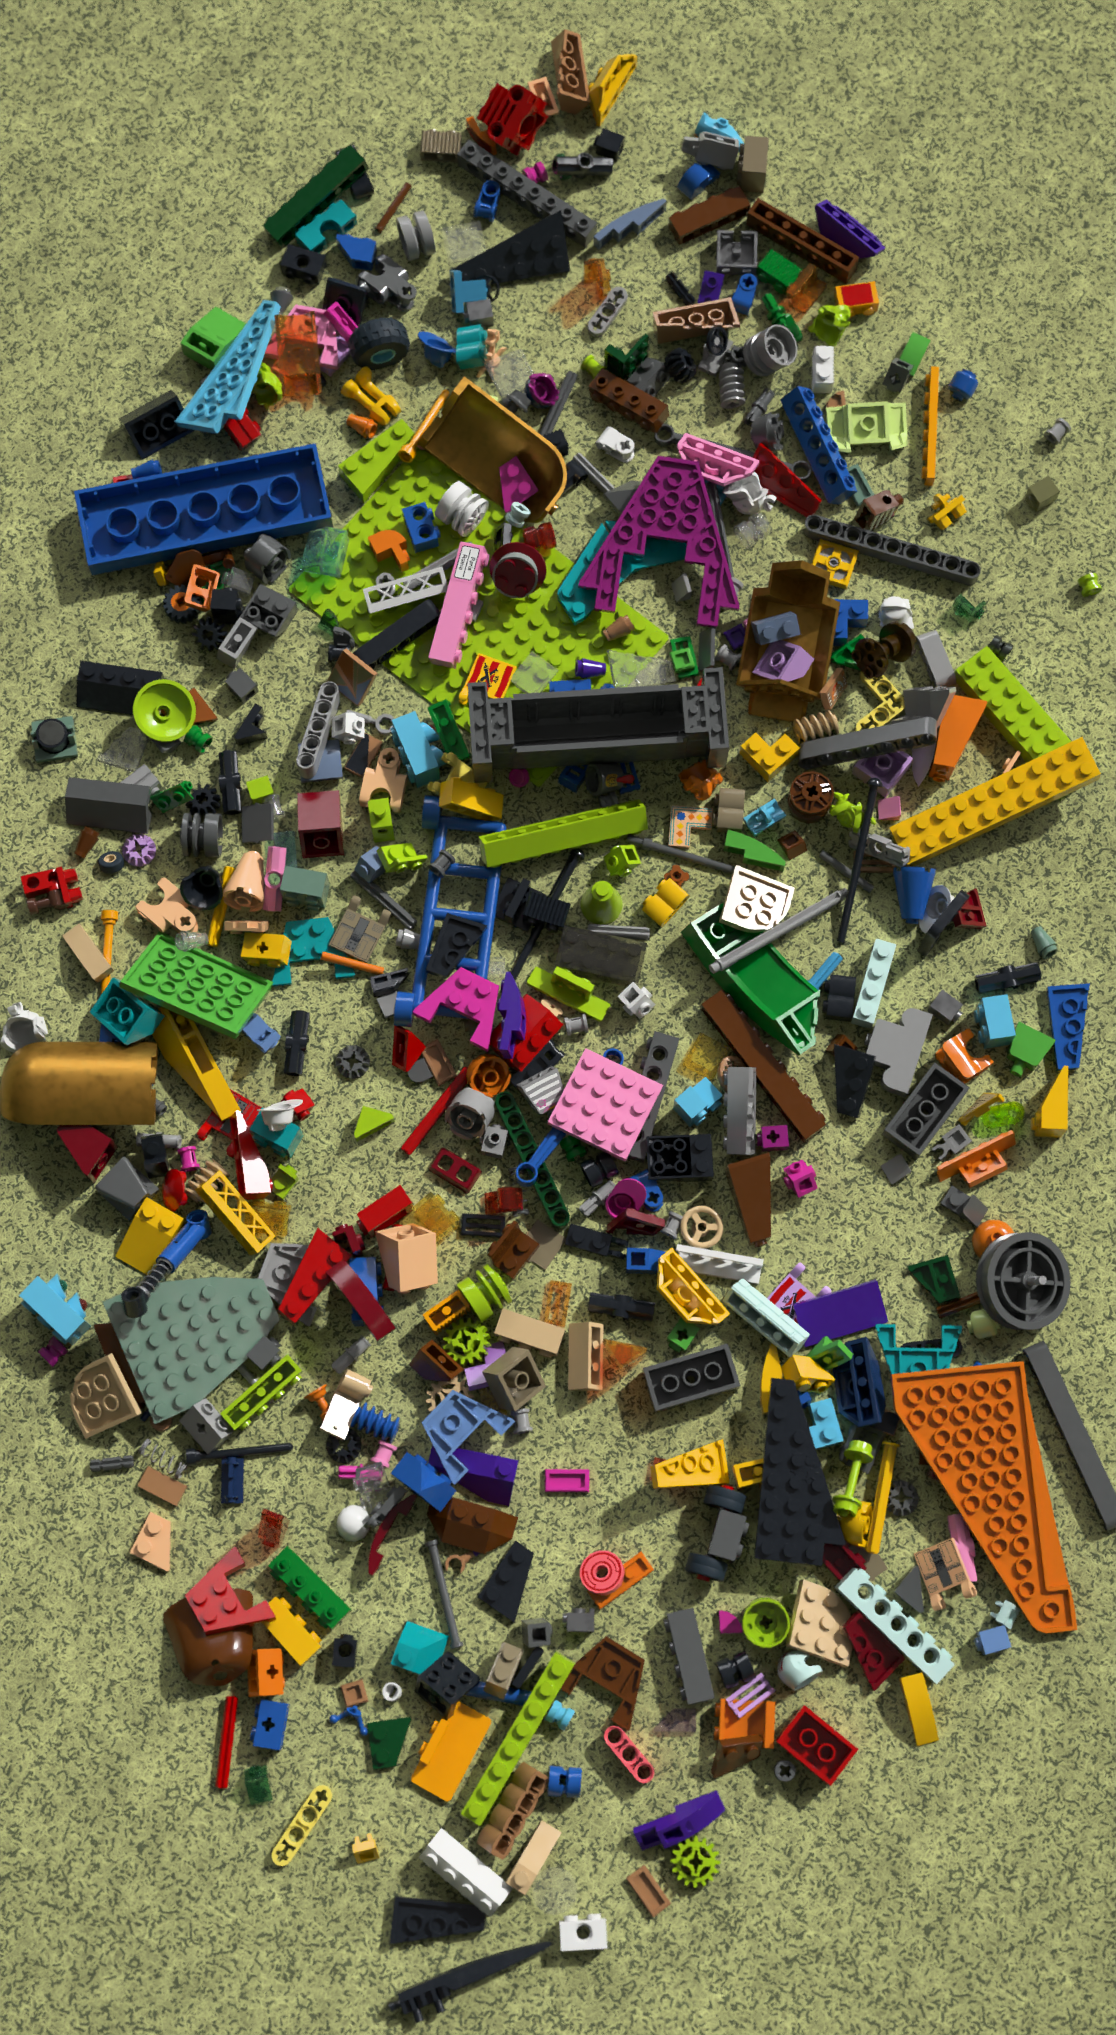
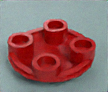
M171 1169L167 1172L163 1181V1203L165 1208L172 1212H175L180 1206H185L187 1203V1194L184 1193V1184L187 1177L184 1171Z

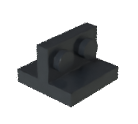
M329 277L326 282L322 309L327 310L337 301L359 327L362 322L363 310L370 302V297L366 295L367 288Z
M508 877L497 899L495 918L528 933L531 925L525 923L526 920L522 919V915L530 891L545 896L546 894L531 888V881L525 878L520 883Z

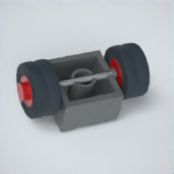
M708 1485L703 1503L716 1508L719 1512L707 1554L689 1553L685 1571L696 1575L698 1580L723 1582L728 1567L726 1562L733 1563L735 1559H739L741 1556L743 1545L740 1544L741 1537L744 1538L749 1527V1523L745 1522L747 1517L739 1515L743 1511L746 1496L734 1491L735 1488L727 1485H722L721 1487Z

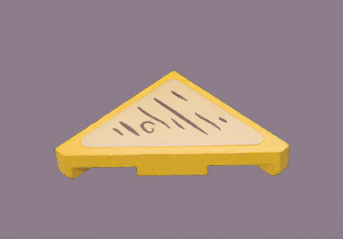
M984 1092L958 1121L963 1126H966L974 1116L980 1117L990 1110V1105L995 1102L1003 1103L1005 1098L999 1093Z

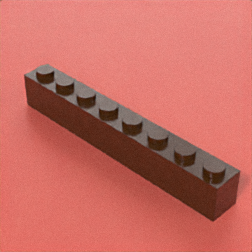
M720 990L701 1004V1010L746 1067L756 1068V1082L803 1143H805L825 1128L826 1119L819 1110L816 1112L812 1107L813 1102L806 1093L803 1095L799 1090L800 1085L793 1076L791 1078L785 1072L787 1068L783 1062L775 1059L772 1055L774 1052L769 1044H764L759 1038L761 1037L759 1031L747 1023V1016L741 1009L737 1010L732 996Z

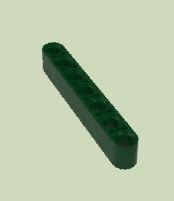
M501 1092L495 1099L496 1109L523 1163L526 1162L528 1157L533 1156L538 1147L513 1095L509 1092ZM508 1099L511 1104L509 1107L503 1108L499 1105L500 1101ZM512 1118H517L520 1124L512 1127L508 1122ZM526 1137L529 1143L526 1146H521L517 1143L518 1139ZM544 1162L537 1170V1177L543 1175L548 1181L543 1185L535 1182L533 1187L551 1225L555 1229L562 1230L568 1226L570 1215ZM525 1169L529 1179L534 1178V1173L530 1169ZM547 1195H554L557 1198L556 1202L553 1204L546 1203L545 1197ZM557 1214H563L566 1220L563 1223H557L554 1217Z

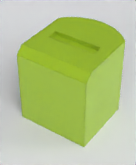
M268 775L246 782L254 805L255 803L261 804L275 799Z

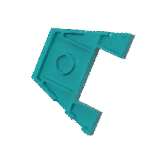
M329 917L286 922L283 935L292 941L288 966L280 965L279 968H275L272 980L273 987L292 985L290 963L320 960L322 952L348 958L345 953L329 946L335 933ZM334 963L336 979L355 977L353 968Z
M875 1324V1330L890 1374L948 1369L962 1326H941V1348L896 1347V1324Z

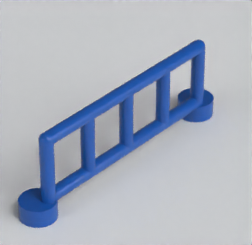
M425 795L422 828L435 830L430 863H434L441 849L445 850L447 829L481 833H496L507 830L503 822L442 816V808L439 807L440 796ZM454 863L445 871V875L487 879L483 913L437 908L441 878L429 869L412 993L397 992L394 1026L412 1027L413 1010L424 1001L428 974L426 973V968L432 955L430 952L435 920L444 921L447 913L487 925V930L479 939L477 959L463 958L454 969L458 970L462 967L468 971L475 972L476 975L487 980L502 864L499 867L492 868ZM443 1005L439 1006L435 1014L438 1016L469 1019Z

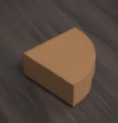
M844 390L836 392L828 400L826 407L846 405Z

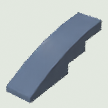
M663 198L627 212L595 234L593 245L600 250L612 238L619 243L632 230L639 235L666 211L667 201Z

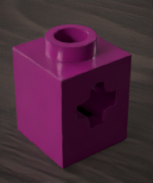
M787 1125L761 1127L760 1133H757V1146H761L762 1152L788 1150ZM770 1134L777 1138L775 1143H771V1139H768Z

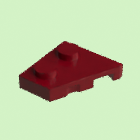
M974 888L967 892L970 898L952 919L955 927L970 929L987 927L977 888Z
M626 1208L607 1224L606 1233L613 1234V1231L617 1228L627 1229V1234L654 1236L665 1227V1219L658 1218L653 1214L638 1212L633 1208Z

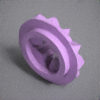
M142 833L138 835L133 834L125 840L122 846L123 857L133 866H145L155 857V843L150 836L148 837ZM136 842L140 847H144L141 853L142 857H140L137 851L133 852L136 849Z

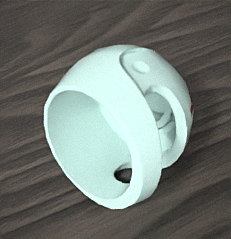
M790 1650L784 1653L777 1665L779 1678L794 1691L808 1685L823 1673L819 1665H806L805 1661L809 1658V1655L798 1650Z

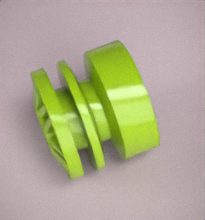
M488 1264L483 1266L487 1276L484 1277L479 1270L475 1271L478 1279L477 1283L466 1277L456 1284L464 1298L470 1303L471 1310L481 1323L493 1316L491 1304L494 1303L500 1310L503 1308L499 1300L501 1297L507 1305L512 1303L506 1284L500 1275Z
M758 1598L752 1601L745 1608L742 1616L743 1630L746 1637L753 1644L762 1648L774 1647L780 1644L787 1637L790 1629V1618L785 1607L779 1601L772 1598ZM762 1616L772 1619L768 1628L759 1624V1621L763 1620Z

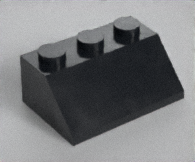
M172 390L119 418L126 435L142 460L195 431L181 428L175 423L184 408L178 396Z

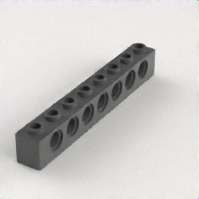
M468 140L457 153L459 167L484 183L490 180L497 182L500 186L501 194L539 219L547 218L561 210L565 235L582 247L586 248L593 240L594 235L597 234L596 221L471 140Z

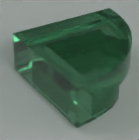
M328 608L325 610L318 628L333 637L334 626L339 627L336 615Z

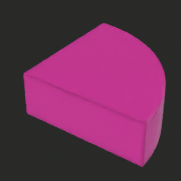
M719 1611L720 1634L743 1633L739 1620L733 1614Z

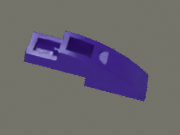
M506 971L505 979L501 981L502 995L497 1001V1010L503 1017L501 1024L503 1033L502 1038L498 1039V1050H500L504 1059H513L516 1040H525L526 1012L521 992L511 972Z
M716 1790L676 1805L675 1812L634 1827V1835L642 1851L662 1844L665 1849L691 1837L708 1826L725 1811V1806Z

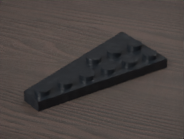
M561 210L449 271H461L462 281H473L479 276L491 275L498 283L570 271ZM483 277L480 280H486L487 282L489 278Z

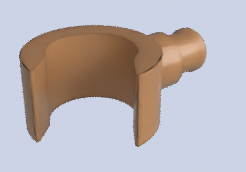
M471 1550L461 1556L451 1555L445 1562V1568L448 1571L449 1562L456 1558L462 1563L461 1573L465 1570V1564L475 1555Z

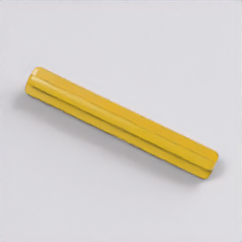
M230 866L224 867L222 890L225 889L235 868ZM222 897L221 903L214 908L207 938V945L211 947H218L228 906L223 901L224 897Z

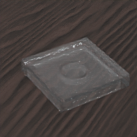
M480 221L441 228L449 266L459 265L487 250Z
M522 348L485 363L486 369L501 399H505L506 395H510L515 389L521 393L524 392L526 381L530 375L534 374Z

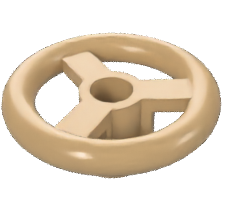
M695 1206L683 1215L680 1230L684 1240L689 1245L706 1249L714 1246L722 1237L723 1222L720 1215L714 1209L707 1206ZM698 1212L710 1214L716 1223L708 1224L706 1221L701 1220ZM690 1217L694 1221L691 1228L694 1235L692 1238L687 1232V1222ZM698 1225H703L705 1230L700 1231ZM709 1231H716L715 1236L711 1240L698 1242Z

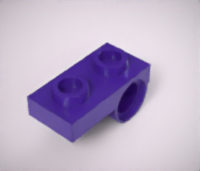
M704 271L697 304L719 300L721 287L724 282V274Z

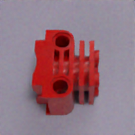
M496 83L495 87L491 89L486 103L480 108L477 119L488 126L487 134L491 140L518 156L522 148L527 151L530 150L537 131L546 122L548 115L543 111L548 103L521 85H514L508 90Z

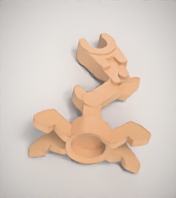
M488 329V336L484 344L490 347L487 353L488 358L485 359V366L479 370L476 377L479 378L487 369H490L491 380L494 382V369L498 368L500 364L499 356L507 348L502 347L495 353L496 343L500 339V331Z

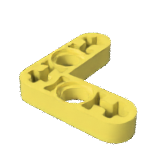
M860 672V679L881 704L857 723L855 731H860L861 725L866 727L871 721L873 725L869 728L887 725L904 711V697L884 675L878 677L880 680L873 686L874 680L866 678L863 672ZM885 685L889 692L880 694L877 691V687ZM892 693L894 694L892 696V699L895 702H901L900 708H898L897 706L894 708L892 707L893 701L889 698V696ZM879 712L884 713L886 720L883 722L877 721L875 714Z

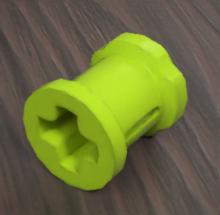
M591 354L582 362L580 369L586 370L594 379L602 368L607 370V367L601 366L594 360L595 357Z

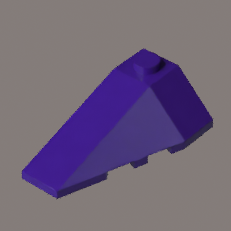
M432 1444L428 1463L450 1479ZM457 1448L452 1453L468 1469L457 1482L458 1484L487 1502L505 1506L510 1505L519 1464L518 1460Z

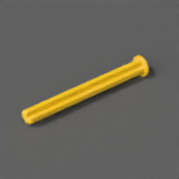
M882 1442L884 1448L866 1545V1552L871 1554H878L880 1549L897 1448L900 1447L896 1443Z

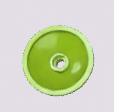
M167 679L152 681L143 686L134 699L133 717L135 723L144 735L160 742L178 740L191 729L195 721L196 707L193 697L184 686L175 681ZM164 710L166 712V716H160L159 711Z

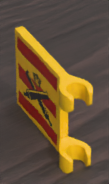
M478 653L465 685L459 694V703L467 705L469 700L468 683L487 682L488 699L504 698L517 666Z

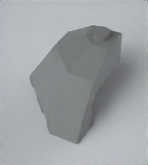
M933 686L903 690L906 716L892 720V724L923 717H932L936 719L938 728L956 693V687H935L933 689Z

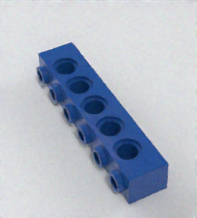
M797 386L780 399L781 404L828 503L839 505L858 492L855 487V480L846 468L847 464L838 451L839 447L830 434L831 430L822 417L821 409L816 405L813 392L809 388Z

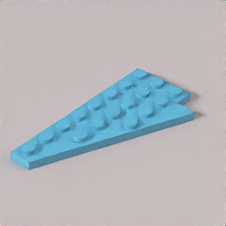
M263 300L176 419L175 423L179 427L217 434L222 430L228 418L242 419L253 386L257 382V374L281 308L276 301Z

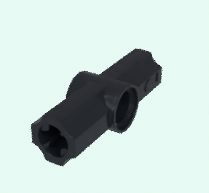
M581 153L578 157L554 156L552 170L555 175H574L578 179H585L588 175L611 176L614 164L613 159H610V157H592L588 153Z
M225 750L219 753V787L222 793L224 815H236L242 813L240 795L242 788L240 785L241 775L238 771V756L236 751Z
M1037 962L1017 967L1014 965L1004 966L994 972L974 977L978 994L997 990L1004 992L1008 988L1017 989L1021 985L1042 980L1041 970Z
M303 1010L291 1011L289 1033L286 1034L285 1075L296 1077L303 1075L305 1054L308 1052L306 1046L307 1042H309L310 1012Z
M590 1292L587 1312L610 1315L612 1318H616V1316L624 1317L623 1320H629L630 1318L652 1322L655 1303L635 1300L626 1295L614 1294L610 1296Z

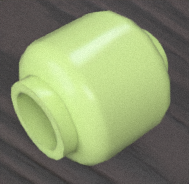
M984 1309L973 1311L970 1315V1320L967 1321L969 1333H974L978 1339L995 1336L998 1329H1001V1325L995 1322Z

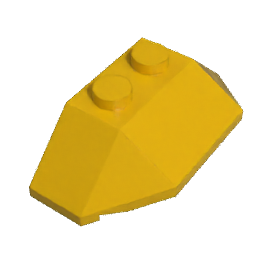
M617 55L610 59L604 68L601 67L599 69L595 83L590 84L588 88L590 107L597 126L600 127L637 67L636 55Z
M673 1248L669 1249L658 1259L657 1290L686 1323L718 1325L730 1314Z

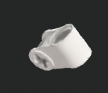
M606 427L595 443L598 449L602 448L607 451L606 454H610L622 462H629L634 458L633 440L612 427Z

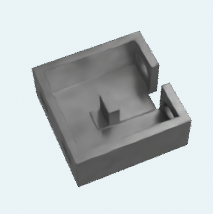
M718 230L716 273L756 275L757 231H741L740 242H733L734 231Z

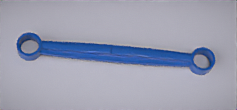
M611 1048L604 1052L603 1057L606 1058L609 1055L618 1056L620 1059L619 1064L623 1065L624 1056L621 1051ZM554 1127L550 1130L529 1162H523L518 1165L515 1179L519 1185L529 1187L536 1182L537 1170L567 1133ZM522 1169H530L534 1173V1178L526 1181L521 1179L518 1174Z

